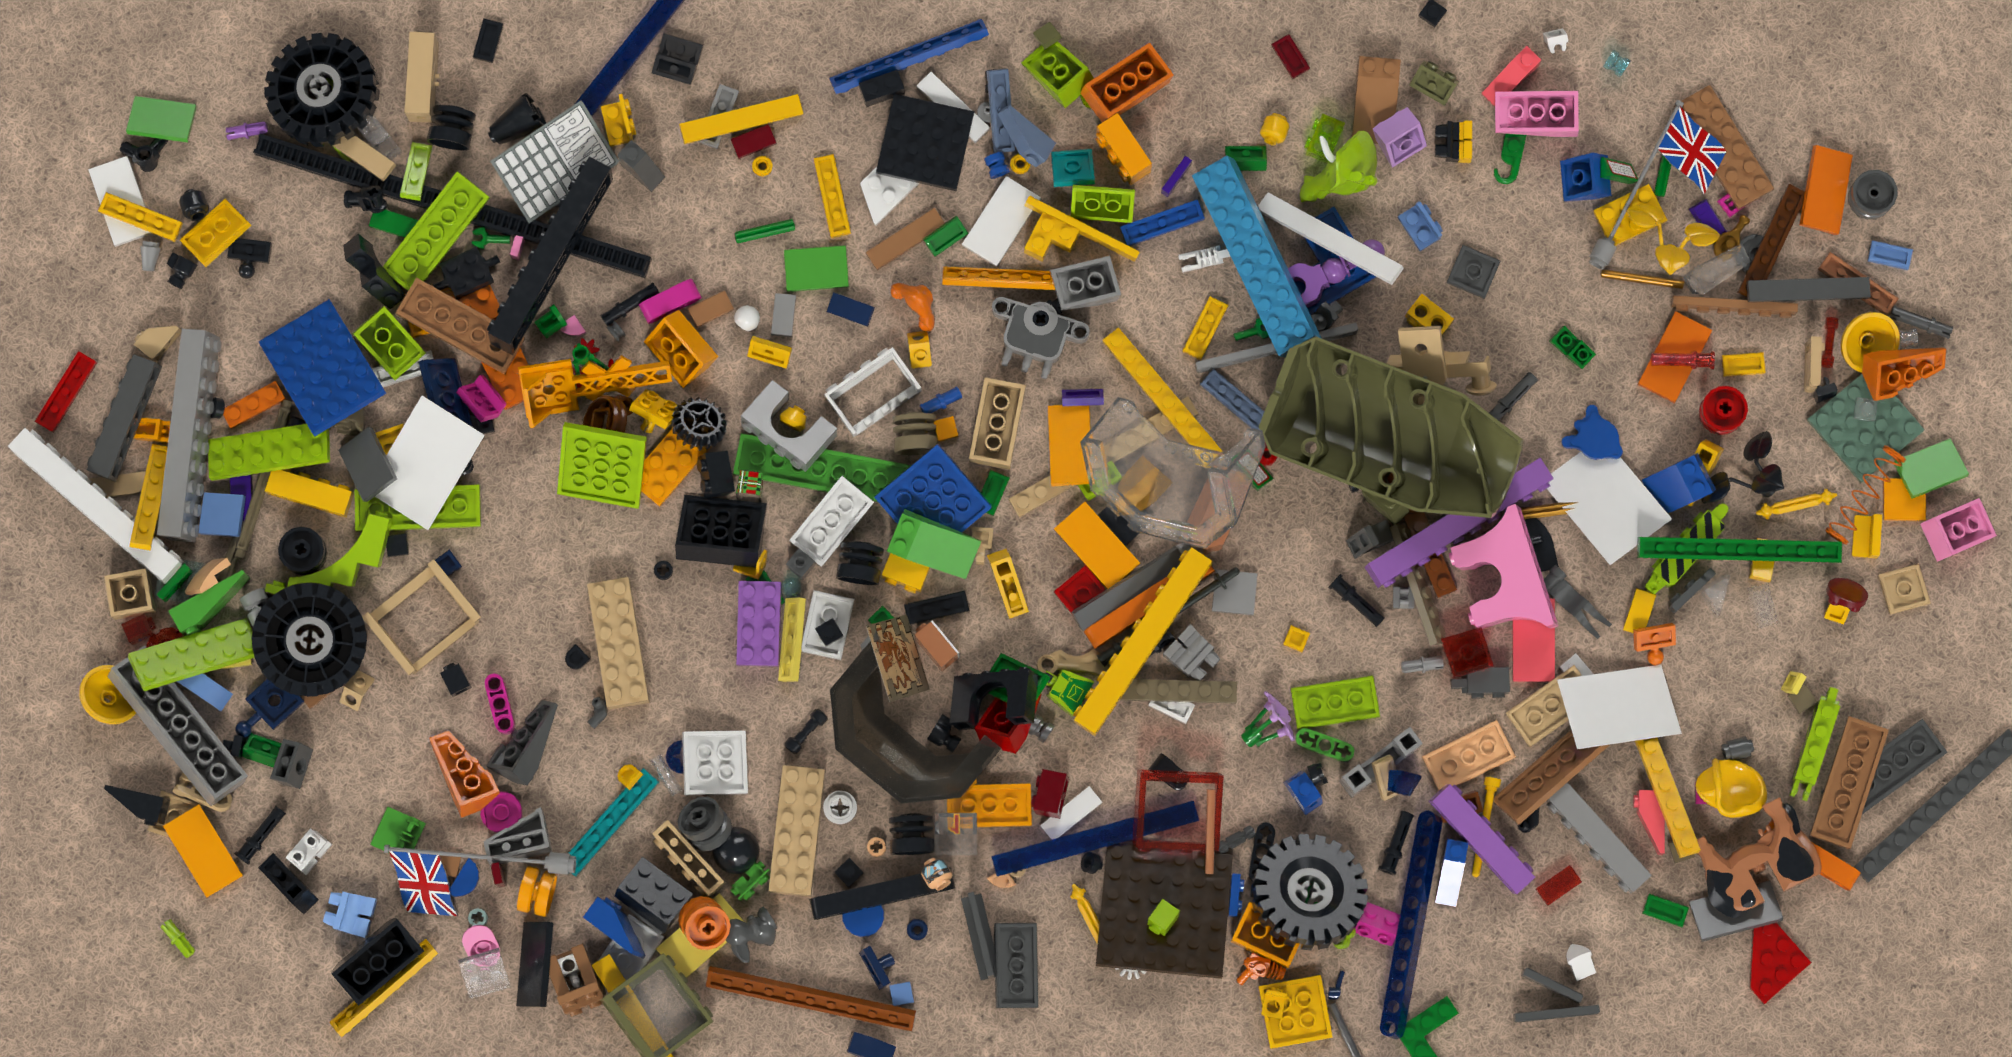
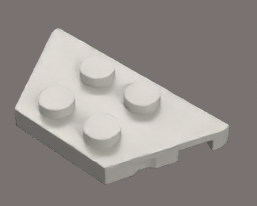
M876 167L860 183L874 225L877 226L919 183L876 174Z

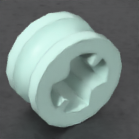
M479 908L470 911L468 921L472 926H484L487 923L488 916L485 911ZM479 912L482 913L483 921L475 924L473 922L475 920L472 919L473 915H477Z

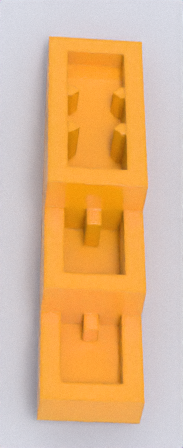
M141 418L133 439L168 443L171 421Z

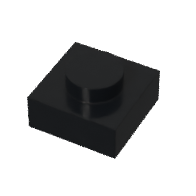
M1429 0L1418 16L1435 28L1446 14L1447 9L1434 0Z
M833 618L815 628L825 647L844 637Z
M850 858L834 871L848 888L864 874Z

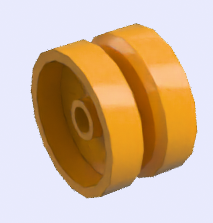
M527 866L519 888L517 911L528 913L534 904L535 915L547 917L555 893L557 874L548 873V870H546L540 880L539 868Z

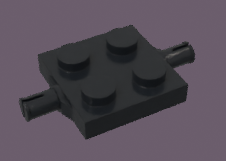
M474 247L440 263L439 266L443 272L444 280L433 284V286L438 290L448 287L458 300L494 283L490 274V267L501 262L497 255L485 260L478 248Z

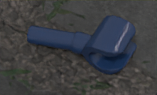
M1344 971L1339 972L1336 988L1329 987L1328 999L1337 1000L1340 997Z

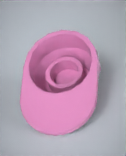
M474 925L464 932L462 943L468 957L474 964L489 966L497 961L500 955V947L490 928L483 925Z

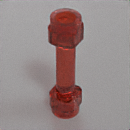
M1826 317L1824 355L1821 356V367L1833 368L1835 358L1832 356L1835 330L1838 329L1839 319L1835 317Z

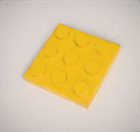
M1321 975L1258 986L1262 1006L1265 991L1271 990V987L1283 989V993L1287 994L1281 1019L1264 1016L1270 1049L1333 1038ZM1270 1001L1267 1004L1268 1011L1271 1013L1278 1012L1280 1008L1277 1001Z

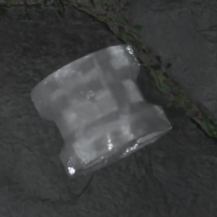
M1911 328L1909 331L1899 329V349L1903 350L1907 347L1917 349V329Z

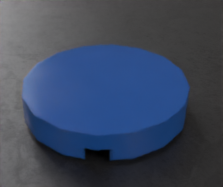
M880 904V906L862 908L859 911L842 914L843 923L846 929L853 935L869 937L881 928L884 921V910Z

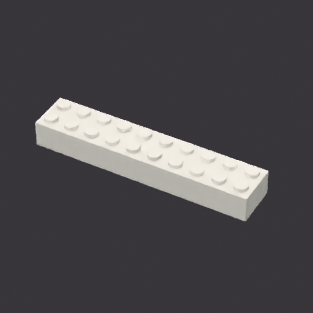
M24 428L8 445L11 451L163 584H166L181 568L184 561L173 550L168 552L169 548L156 536L153 539L151 551L130 547L135 522L134 517L126 510L122 512V508L110 496L105 498L107 495L97 484L93 483L90 485L91 481L82 471L78 469L75 472L76 468L67 458L63 456L60 459L61 455L49 443L44 445L45 441L33 429L29 432Z

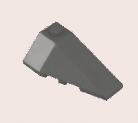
M542 700L525 718L526 724L518 731L515 729L511 733L513 736L511 741L506 746L501 744L497 748L487 767L514 783L528 786L539 768L558 705L554 702Z

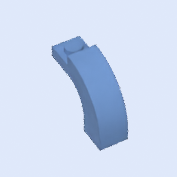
M205 674L177 681L220 711L223 710L233 695Z

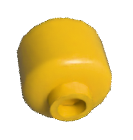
M1278 113L1265 117L1260 129V135L1265 143L1276 145V143L1279 144L1285 141L1290 128L1287 118Z

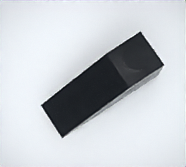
M105 785L104 789L136 817L144 820L145 825L156 827L157 823L165 824L170 800L164 797Z
M274 853L258 867L303 914L319 900Z

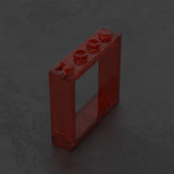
M1137 769L1133 845L1138 848V851L1144 852L1151 851V848H1159L1160 852H1171L1172 849H1180L1181 853H1192V850H1200V853L1206 854V842L1143 840L1146 781L1214 783V851H1219L1224 775L1216 772Z

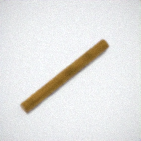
M1604 269L1601 271V278L1683 289L1684 281Z

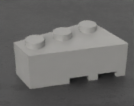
M541 807L527 817L521 818L509 828H505L483 841L486 855L530 858L552 852L546 819ZM487 859V861H488V863L490 864V866H491L492 863H497V862H499L500 864H505V863L512 862V861H500V860H488V859Z

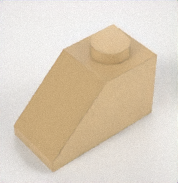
M177 326L148 328L136 336V342L133 345L157 363L179 337L181 330Z

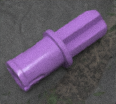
M264 121L251 124L245 122L240 126L226 127V133L235 132L226 136L228 140L243 137L249 139L250 136L268 133V126Z

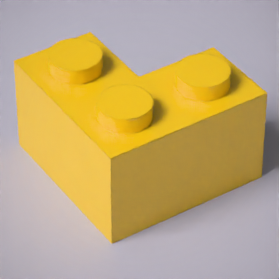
M1042 212L1024 248V253L1043 262L1051 244L1070 253L1079 237L1080 230Z

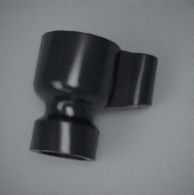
M172 252L167 265L174 270V275H171L167 282L182 290L185 285L184 280L192 276L197 264Z
M942 714L927 740L937 746L945 745L946 749L953 753L961 738L950 734L952 727L950 718Z

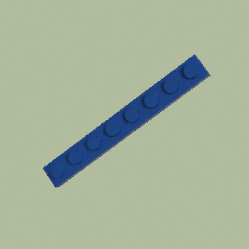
M980 19L833 76L829 80L836 94L845 93L851 88L859 86V83L895 70H904L908 66L922 63L934 56H940L954 48H961L967 43L981 40L983 37L988 36L989 33L983 20Z

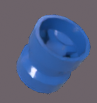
M997 152L984 158L986 166H989L991 179L1002 177L1010 172L1008 165L1004 162L1005 156L1003 152Z

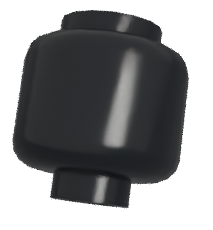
M189 189L179 199L184 217L192 221L203 219L209 210L208 202L202 191Z

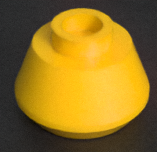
M794 405L793 408L788 407L780 414V421L800 432L805 429L807 416L804 415L805 411Z

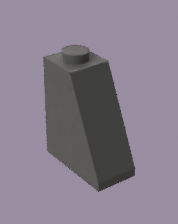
M632 140L619 152L618 158L621 166L650 192L665 178L649 155Z

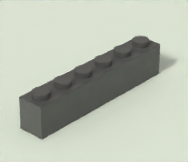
M134 354L132 359L128 361L127 371L119 383L117 396L112 400L110 413L103 422L102 433L96 439V448L93 455L88 459L87 471L116 482L162 369L161 365Z

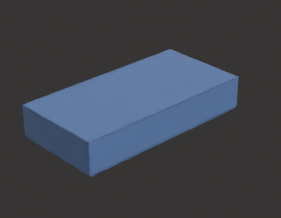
M1872 240L1867 261L1908 271L1913 249Z

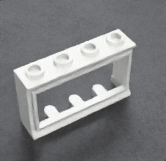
M893 347L889 350L887 348L883 349L877 354L878 358L872 362L871 360L864 362L860 366L861 369L859 371L848 373L843 378L844 381L839 385L835 383L826 389L825 398L853 438L922 391L921 386ZM894 360L912 386L852 427L834 400Z

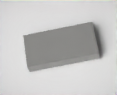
M775 293L771 335L792 337L796 295Z

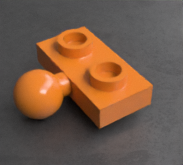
M1673 623L1633 630L1634 650L1637 652L1650 650L1647 654V660L1652 665H1659L1664 659V655L1659 648L1676 645V628Z

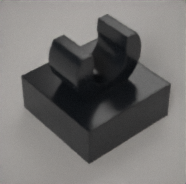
M1827 377L1823 379L1825 386H1817L1813 397L1816 404L1833 398L1837 394L1838 389L1835 383L1830 384Z
M234 735L233 741L223 740V745L227 750L231 751V755L234 758L242 759L246 738Z

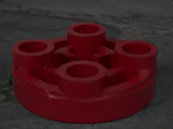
M1831 579L1826 588L1830 604L1847 607L1852 612H1859L1868 599L1866 589L1850 579Z

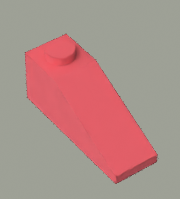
M1526 46L1481 94L1495 107V92H1513L1540 65L1541 59Z
M1638 790L1637 795H1633V808H1637V814L1657 854L1663 855L1665 853L1664 816L1654 790Z

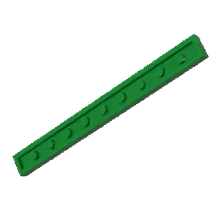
M1638 537L1637 558L1842 563V542Z

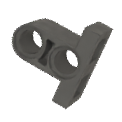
M1388 520L1372 526H1366L1346 540L1354 559L1394 541L1390 530L1391 525Z

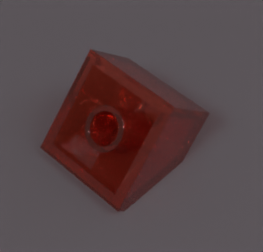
M1482 627L1441 639L1442 649L1453 678L1494 667Z

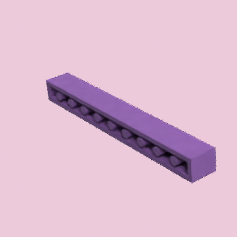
M1539 458L1515 473L1507 495L1494 517L1485 518L1448 514L1365 566V569L1377 588L1383 585L1387 588L1396 582L1394 578L1400 574L1402 577H1405L1413 571V566L1417 564L1420 567L1430 561L1429 557L1434 553L1439 556L1448 550L1447 545L1453 542L1455 546L1465 539L1464 535L1468 532L1473 535L1482 529L1481 524L1486 521L1488 524H1491L1499 518L1498 514L1503 511L1506 512L1508 506L1514 505L1520 500L1525 503L1534 497L1532 495L1533 492L1539 490L1541 493L1550 487L1549 482L1554 478L1542 459Z

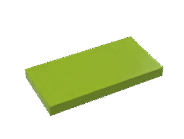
M1373 676L1290 689L1297 730L1380 717Z

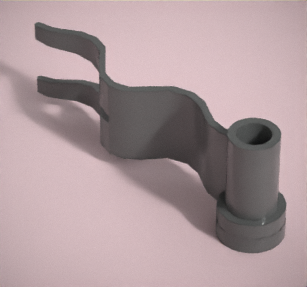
M1554 565L1549 570L1550 573L1544 578L1548 593L1565 610L1572 614L1587 631L1599 639L1601 636L1589 623L1581 609H1584L1592 617L1608 627L1612 624L1587 599L1572 588L1565 580L1567 575L1557 565Z

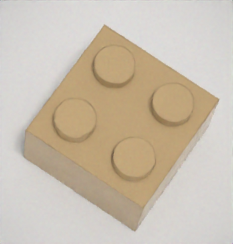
M146 568L104 576L110 615L113 619L118 620L156 613L151 576Z

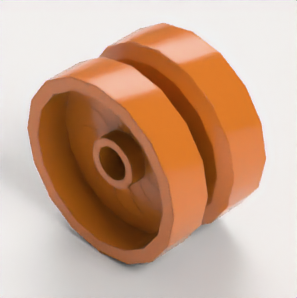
M700 896L691 899L684 904L679 913L678 922L680 930L691 945L698 949L710 950L717 948L729 935L731 926L729 917L718 902L710 897Z

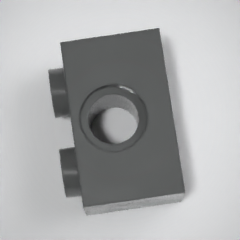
M283 739L270 779L284 786L300 789L313 749L302 743Z

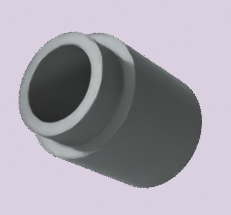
M1746 736L1726 741V744L1721 745L1725 760L1744 759L1751 757V752H1754L1752 740H1748Z

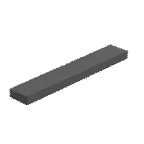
M1869 277L1753 280L1746 282L1748 302L1871 298Z
M1174 546L1073 610L1072 614L1079 628L1082 631L1167 577L1173 567L1177 569L1181 563L1179 561L1181 556L1179 549Z

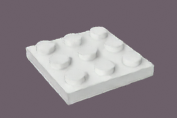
M746 731L682 732L684 795L748 794Z

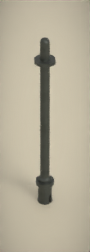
M1235 567L1221 577L1216 573V580L1190 596L1179 614L1219 587L1227 589L1225 583L1236 577L1240 570ZM1114 642L1110 648L1097 655L1104 667L1115 653L1117 655L1122 650V647H1120L1121 643Z

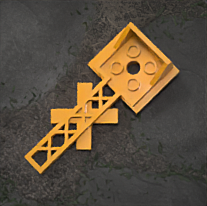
M621 355L608 370L588 361L581 368V372L585 374L573 375L571 359L518 367L529 427L534 428L550 414L579 410L577 400L579 396H585L594 401L605 392L617 391L629 397L636 387L672 382L669 360L630 366L632 361ZM665 369H666V373H667V374H664V375H657V374H655V373H656L657 371H659V370H665ZM637 374H644L642 378L638 379L635 377ZM580 383L582 386L581 388H575V384Z

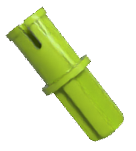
M171 919L164 922L166 925L162 924L160 928L171 939V944H175L186 958L192 956L195 949L185 938V933H181Z

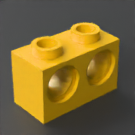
M1423 294L1419 296L1405 315L1408 318L1406 321L1413 327L1431 326L1433 321L1440 322L1442 324V336L1454 321L1452 316ZM1421 308L1425 311L1426 315L1418 317L1415 314V310Z

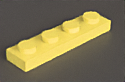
M785 598L778 681L798 682L805 598Z

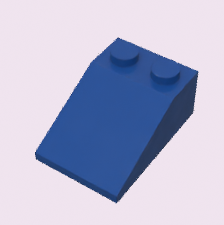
M1698 452L1641 480L1643 485L1667 513L1695 502L1716 490Z
M597 897L583 918L629 953L644 959L646 955L627 915L621 911L622 906L607 897L605 899Z

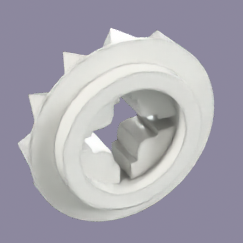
M835 791L825 799L823 810L828 820L841 825L850 822L854 818L857 804L850 793ZM839 799H841L843 806L849 807L842 811L841 816H839L838 810L831 809V807L838 806Z

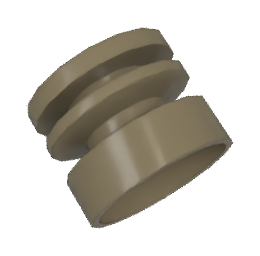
M908 412L894 416L893 424L898 426L893 427V432L903 434V436L894 438L895 454L924 455L937 444V436L927 433L936 430V425L930 424L936 422V416L923 412Z

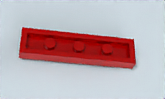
M78 351L34 422L54 433L97 362Z

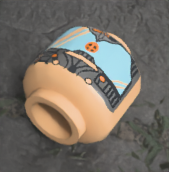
M931 858L924 863L925 867L922 869L921 875L930 889L939 891L951 883L952 872L943 859L935 860V858Z

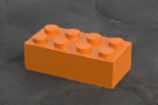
M1149 42L1085 84L1080 94L1100 121L1104 122L1116 113L1122 115L1169 84L1174 74Z

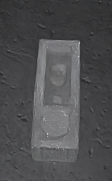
M1740 244L1698 265L1685 274L1683 278L1692 294H1706L1751 263L1743 245Z

